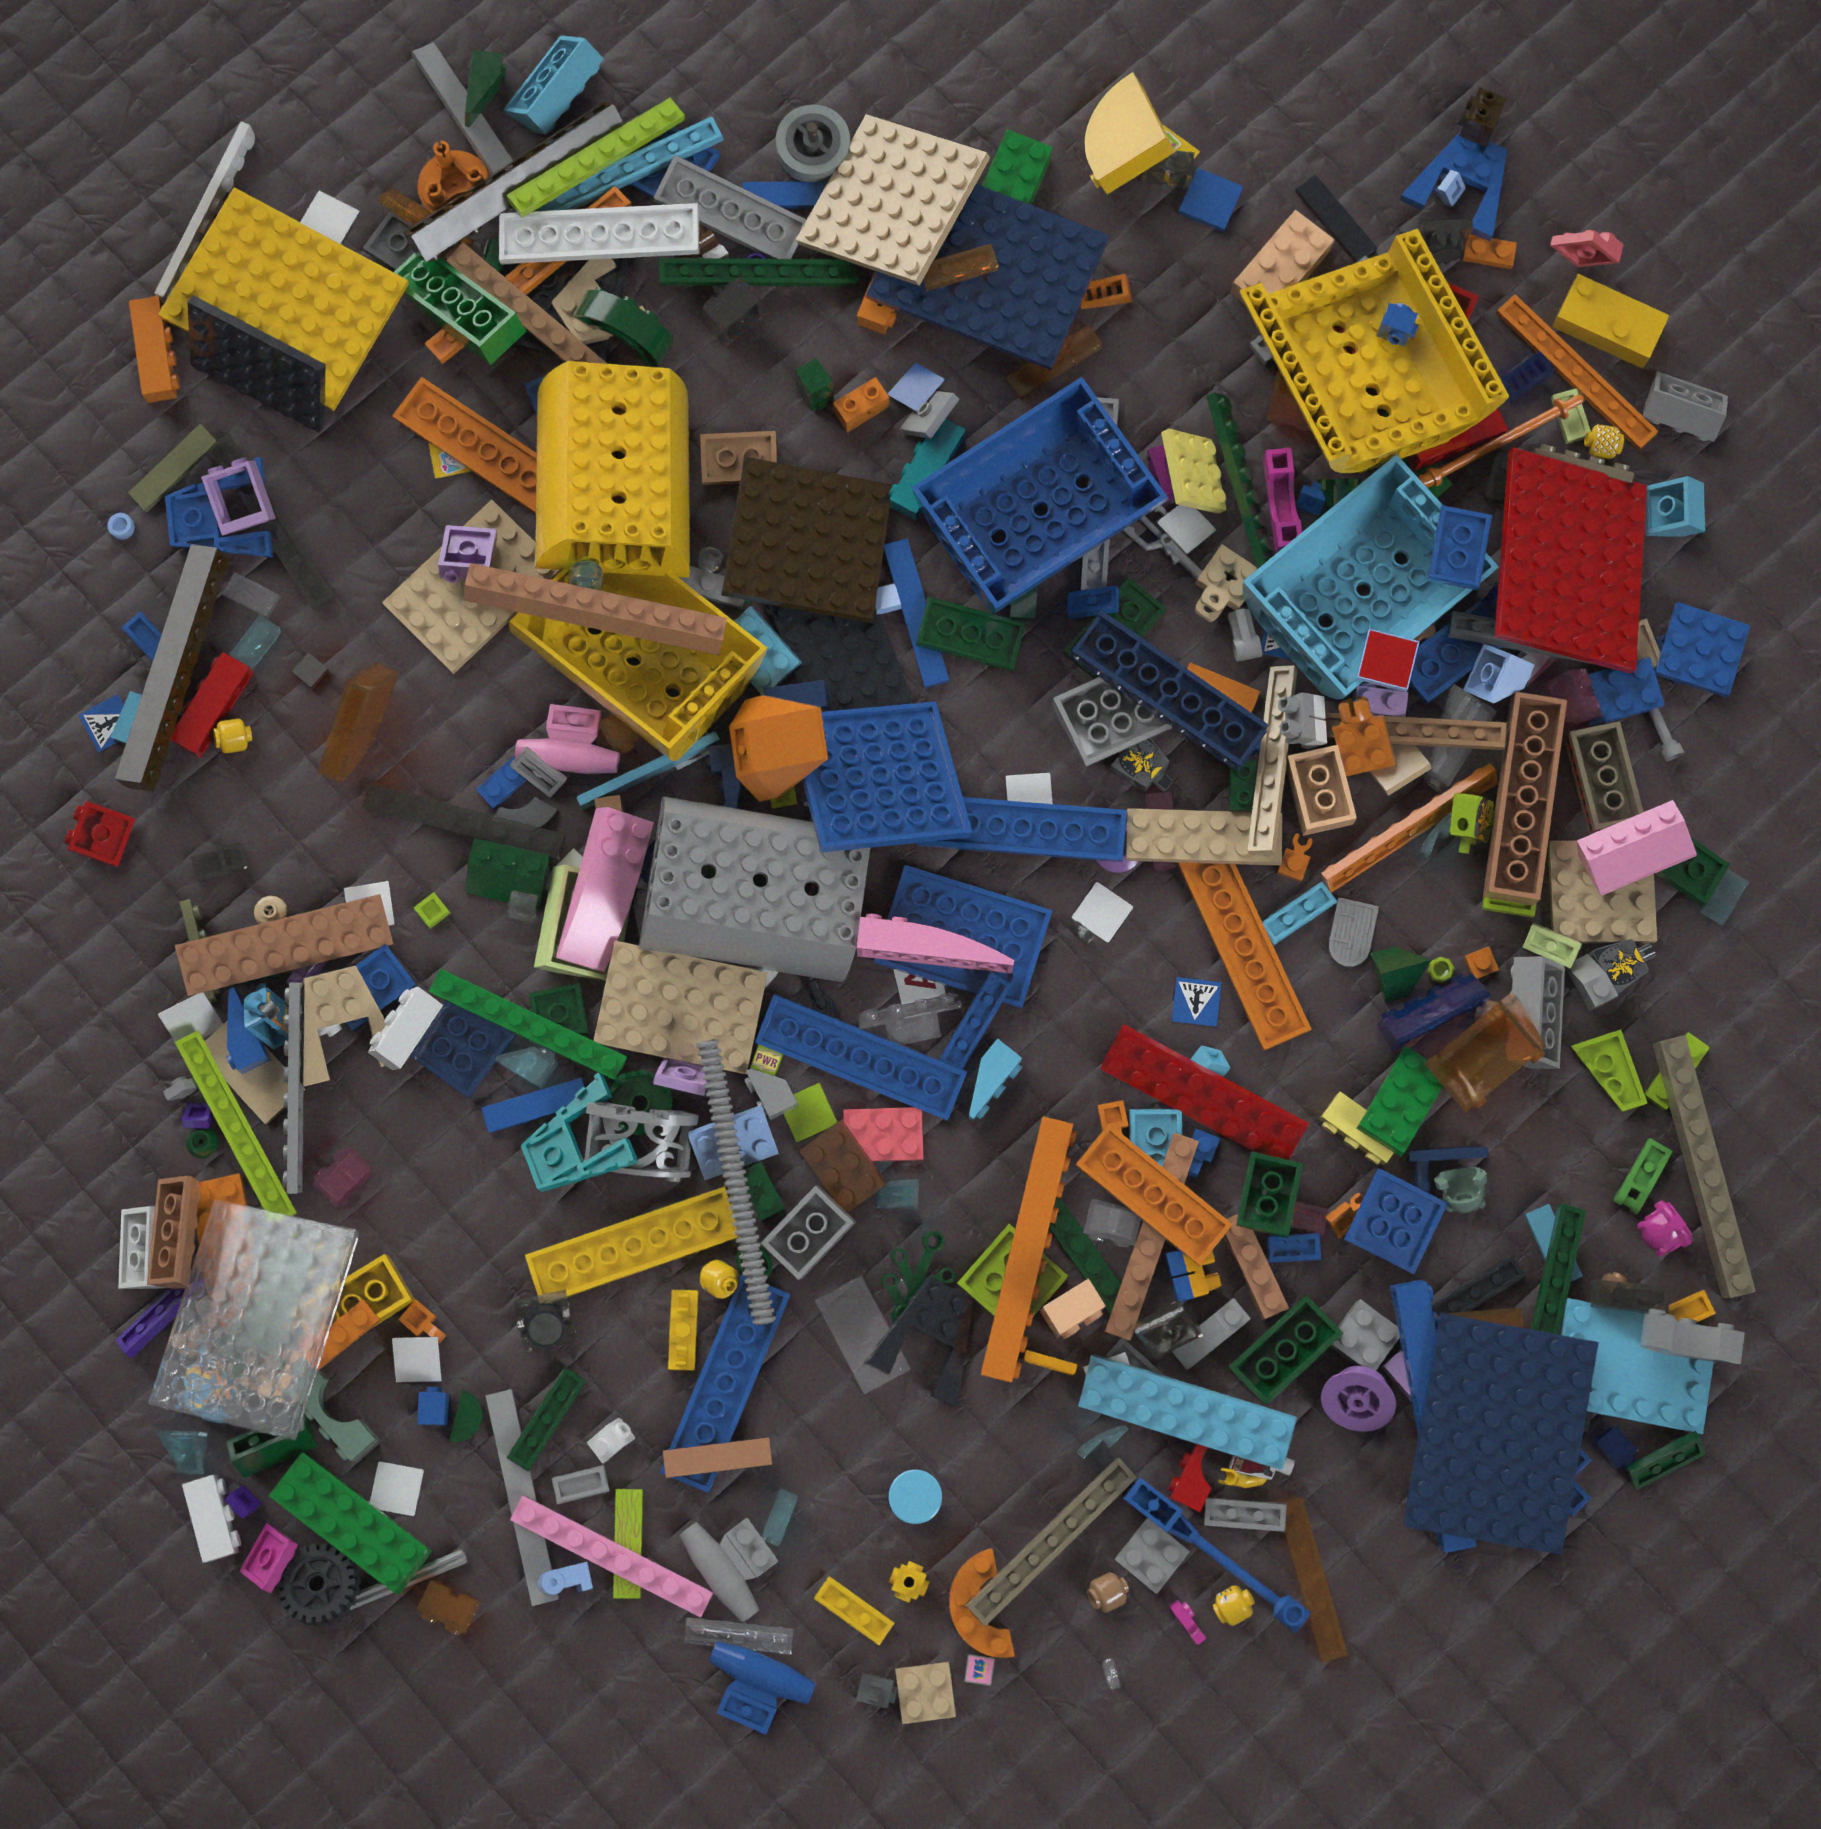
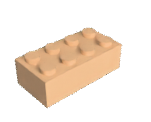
M1295 210L1233 282L1231 294L1244 303L1239 290L1262 282L1267 293H1271L1306 281L1331 251L1334 239Z

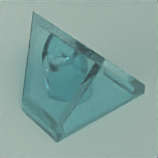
M155 1431L176 1465L177 1473L204 1474L207 1432Z

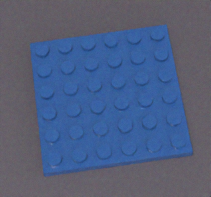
M936 702L821 712L828 759L802 779L821 853L971 837L972 828Z

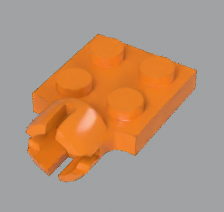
M1364 696L1356 697L1357 700L1353 702L1352 698L1342 701L1338 707L1341 723L1332 727L1346 776L1395 766L1396 764L1384 715H1374L1371 712L1369 700Z

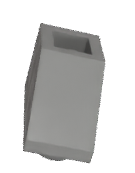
M753 1069L746 1071L748 1078L744 1080L751 1093L756 1091L760 1099L756 1104L757 1106H762L764 1114H768L770 1120L798 1106L785 1079Z

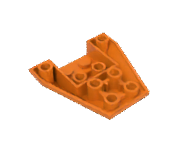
M762 695L745 700L729 726L736 777L759 802L781 797L828 759L821 707Z

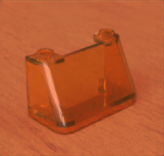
M1512 992L1494 1005L1484 1016L1444 1047L1437 1055L1429 1059L1425 1065L1460 1107L1467 1112L1472 1107L1478 1110L1488 1101L1485 1096L1529 1060L1534 1064L1546 1054L1543 1049L1547 1046L1521 1001Z

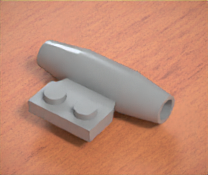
M745 1518L725 1533L720 1545L697 1522L679 1534L697 1570L717 1598L741 1622L746 1621L759 1611L745 1580L759 1577L775 1565L778 1560L748 1518Z

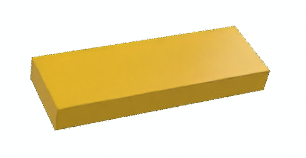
M830 1576L813 1598L878 1645L881 1644L894 1625L892 1620Z

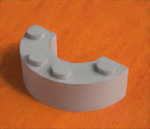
M1649 1309V1314H1644L1640 1347L1654 1352L1685 1358L1741 1364L1745 1332L1735 1331L1734 1325L1718 1323V1327L1696 1325L1697 1320L1680 1318L1679 1322L1676 1321L1673 1315L1666 1314V1311Z

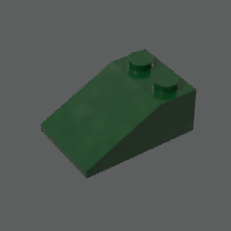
M1251 1152L1245 1172L1236 1226L1288 1238L1303 1163Z

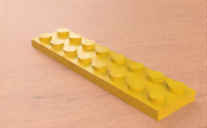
M722 1187L526 1254L525 1257L540 1304L551 1303L738 1239V1235L734 1234L736 1226L733 1227L732 1224L735 1221L734 1218H731L733 1211L729 1209L731 1203L728 1202L729 1197L726 1194V1188Z

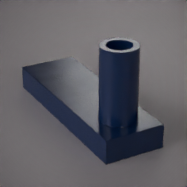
M1488 1147L1409 1149L1405 1151V1159L1413 1162L1414 1186L1425 1192H1430L1429 1161L1488 1158Z

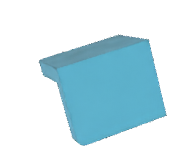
M1201 1045L1190 1059L1222 1077L1230 1069L1222 1051Z

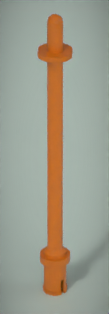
M1576 395L1565 402L1557 398L1553 401L1554 407L1438 469L1433 467L1427 468L1426 472L1418 476V478L1427 488L1431 486L1437 487L1441 484L1442 478L1544 423L1558 416L1563 420L1569 417L1568 411L1582 404L1584 397Z

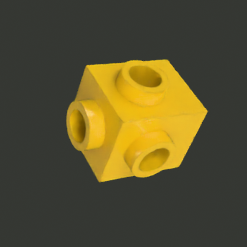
M909 1561L907 1566L901 1564L900 1569L894 1568L889 1582L893 1584L892 1590L896 1591L895 1597L906 1602H910L911 1598L917 1600L918 1595L924 1597L930 1582L925 1580L927 1574L922 1572L924 1567ZM906 1577H912L914 1579V1585L912 1587H906L904 1585V1579Z

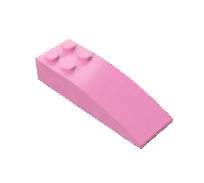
M609 807L597 808L595 810L556 958L605 972L612 955L614 941H617L634 896L654 822Z
M866 914V918L860 917L857 957L1012 974L1013 959L967 937L935 927L910 923L907 918L892 917V920H883L882 916L876 914Z

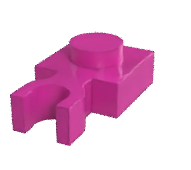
M1176 1600L1168 1606L1197 1645L1206 1639L1193 1621L1192 1617L1195 1614L1186 1602L1181 1605Z

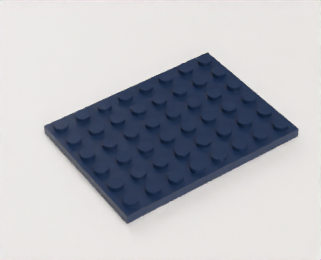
M975 184L920 286L876 271L866 298L1052 371L1109 241V235Z
M1440 1313L1402 1525L1409 1528L1562 1555L1599 1342Z

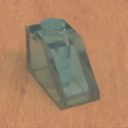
M530 1047L498 1055L495 1059L498 1064L541 1090L559 1064L553 1059L555 1054L544 1047L541 1050Z

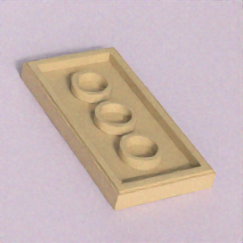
M226 1021L205 1043L226 1082L267 1125L285 1109L284 1094L288 1093V1082L284 1081L285 1066L265 1046L271 1061L244 1074L237 1071V1069L233 1070L226 1057L230 1055L227 1049L228 1021Z

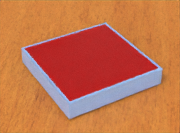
M1369 629L1356 680L1407 692L1419 641Z

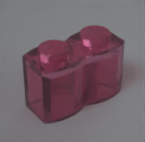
M351 1147L340 1149L334 1155L332 1165L328 1168H321L314 1176L316 1180L313 1185L337 1208L375 1171Z

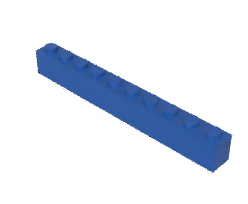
M1423 1280L1390 1286L1418 1434L1434 1349L1436 1328L1438 1326V1317L1435 1311L1432 1312L1430 1302L1434 1301L1433 1290ZM1436 1532L1439 1549L1445 1553L1477 1547L1475 1539Z

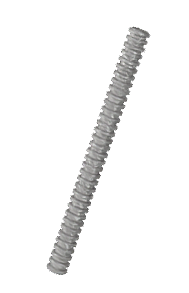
M712 1039L696 1044V1048L700 1049L698 1056H701L702 1060L699 1063L703 1064L701 1072L705 1074L703 1080H706V1085L704 1087L708 1089L706 1096L710 1098L708 1105H711L712 1109H709V1111L713 1113L711 1121H714L713 1129H716L714 1136L718 1138L716 1145L720 1147L717 1151L721 1153L720 1162H723L721 1170L724 1169L725 1172L723 1174V1178H726L724 1185L728 1186L726 1194L730 1196L728 1198V1202H731L729 1209L733 1211L731 1218H734L735 1221L732 1223L733 1227L736 1226L734 1234L738 1235L736 1243L740 1245L738 1247V1251H741L739 1258L743 1260L741 1267H744L745 1271L742 1273L746 1275L744 1283L748 1284L746 1292L750 1294L748 1296V1300H751L749 1307L753 1309L751 1316L755 1318L752 1322L756 1325L774 1322L776 1317L772 1315L774 1308H771L770 1304L773 1302L769 1300L771 1292L767 1291L769 1283L765 1281L768 1278L767 1275H764L766 1268L762 1266L764 1259H761L760 1255L763 1253L759 1251L761 1243L757 1242L759 1235H756L755 1231L758 1229L757 1226L754 1227L756 1219L752 1217L754 1210L750 1208L753 1204L749 1202L751 1195L747 1193L749 1186H746L745 1182L748 1180L744 1178L746 1170L742 1169L744 1162H741L740 1157L743 1156L742 1153L739 1154L741 1146L737 1144L739 1137H736L735 1133L738 1131L734 1129L736 1121L732 1120L734 1113H731L730 1109L733 1107L729 1105L731 1097H728L729 1089H726L725 1086L728 1082L727 1080L724 1081L726 1073L722 1071L724 1064H721L720 1060H723V1058L719 1056L721 1048L717 1046L719 1040Z

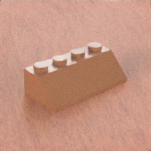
M192 1176L158 1180L147 1285L172 1289L189 1287L192 1277V1255L195 1250L194 1234L198 1222L196 1217L197 1206L200 1200V1182Z

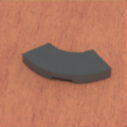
M535 797L528 805L520 809L509 810L499 807L487 829L503 836L515 837L528 834L548 824L558 810Z

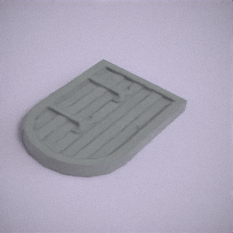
M1338 897L1329 937V953L1337 964L1344 967H1355L1367 958L1371 949L1379 906Z

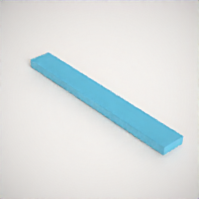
M709 117L621 158L538 208V211L577 209L602 197L614 186L620 189L670 166L675 155L685 159L722 142L723 136L713 117Z

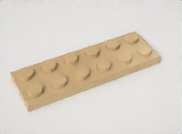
M1127 809L1126 861L1281 865L1282 813H1280L1275 855H1250L1247 849L1252 812Z

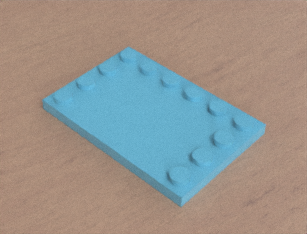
M1575 1299L1566 1300L1560 1335L1599 1342L1587 1412L1687 1432L1696 1430L1698 1434H1703L1713 1369L1712 1361L1674 1356L1641 1348L1643 1313Z

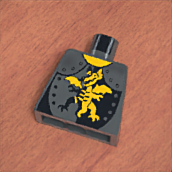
M1151 738L1125 749L1112 763L1109 770L1112 774L1143 792L1152 783L1162 792H1165L1173 783V780L1163 772L1167 768L1169 760Z
M1632 939L1597 948L1589 953L1594 961L1606 972L1617 994L1646 974L1649 969L1645 962L1656 957V953L1650 943L1637 948Z

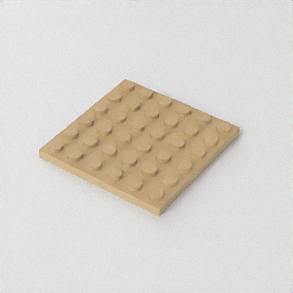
M866 114L850 142L846 159L833 172L796 241L804 247L920 286L987 165L990 156L987 152Z

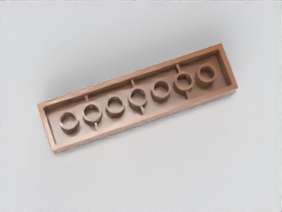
M1515 692L1510 699L1505 750H1503L1483 892L1484 898L1533 906L1540 901L1567 700Z

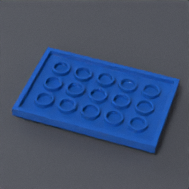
M905 865L887 920H892V917L907 918L910 923L946 930L986 945L1013 959L1012 974L994 973L1013 983L1002 1003L1022 1009L1052 910ZM874 959V964L977 995L990 972Z

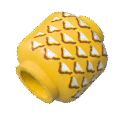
M1597 424L1591 432L1587 431L1584 446L1588 447L1591 456L1612 459L1616 454L1621 453L1624 435L1620 434V430L1617 427Z

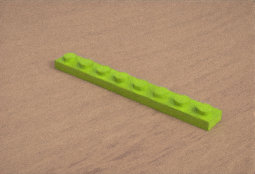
M668 98L507 194V201L519 216L523 218L685 121V115L674 101Z
M199 1030L175 1041L176 1047L272 1226L296 1215L297 1213Z

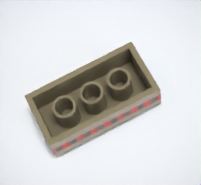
M1620 721L1569 732L1564 738L1588 835L1643 813Z

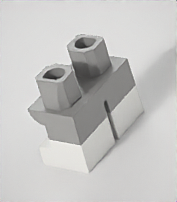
M1302 692L1278 700V709L1281 712H1285V720L1279 725L1280 734L1286 736L1288 744L1300 743L1302 748L1312 749L1327 743L1326 721L1323 720L1326 719L1324 696Z

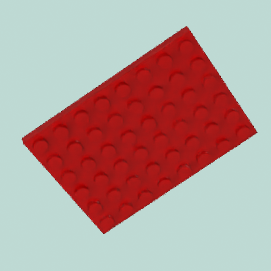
M1514 447L1508 451L1495 638L1630 674L1636 671L1647 485L1634 481L1630 483L1610 478L1602 472Z

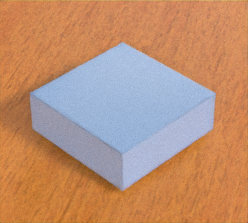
M895 584L878 588L875 605L877 614L901 609Z

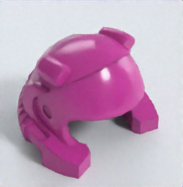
M1663 1200L1654 1205L1656 1210L1644 1218L1645 1221L1639 1222L1637 1225V1229L1641 1230L1642 1240L1646 1246L1656 1251V1256L1661 1257L1666 1252L1670 1253L1680 1246L1684 1248L1692 1243L1693 1235L1684 1220L1669 1202L1667 1203Z

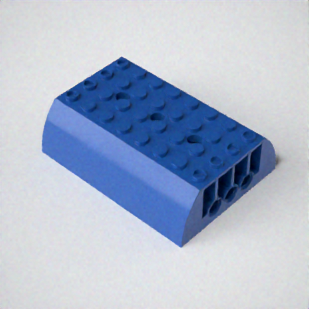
M1082 377L912 486L915 499L929 527L983 605L992 613L998 612L1158 508L1168 499L1165 492ZM1084 477L1089 479L1090 485L1082 489L1076 485V481ZM1038 505H1045L1048 508V512L1043 516H1038L1034 513V509ZM996 532H1002L1006 535V539L1002 543H995L992 540V536Z

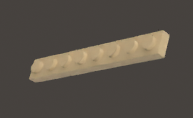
M1295 665L1270 667L1264 722L1269 724L1260 745L1247 849L1250 855H1275L1289 745L1286 736L1280 734L1279 725L1285 720V712H1281L1278 709V700L1286 696L1295 695L1298 671Z

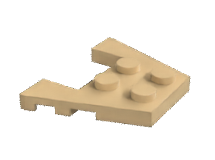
M612 258L590 259L552 301V306L568 331L584 344L606 340L614 336L602 330H593L572 317L586 291L595 290L596 287H599L595 279L616 268Z

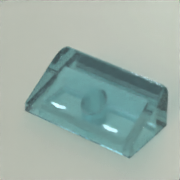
M783 1489L779 1490L762 1534L764 1541L776 1546L781 1545L799 1498L798 1495Z

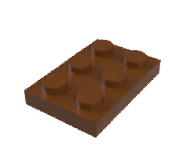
M843 1120L837 1122L799 1150L834 1201L847 1213L888 1184Z

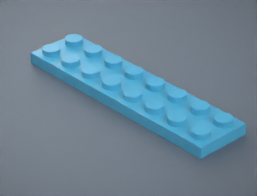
M1095 1354L1091 1355L1078 1405L1082 1408L1280 1470L1284 1468L1297 1420L1296 1416Z

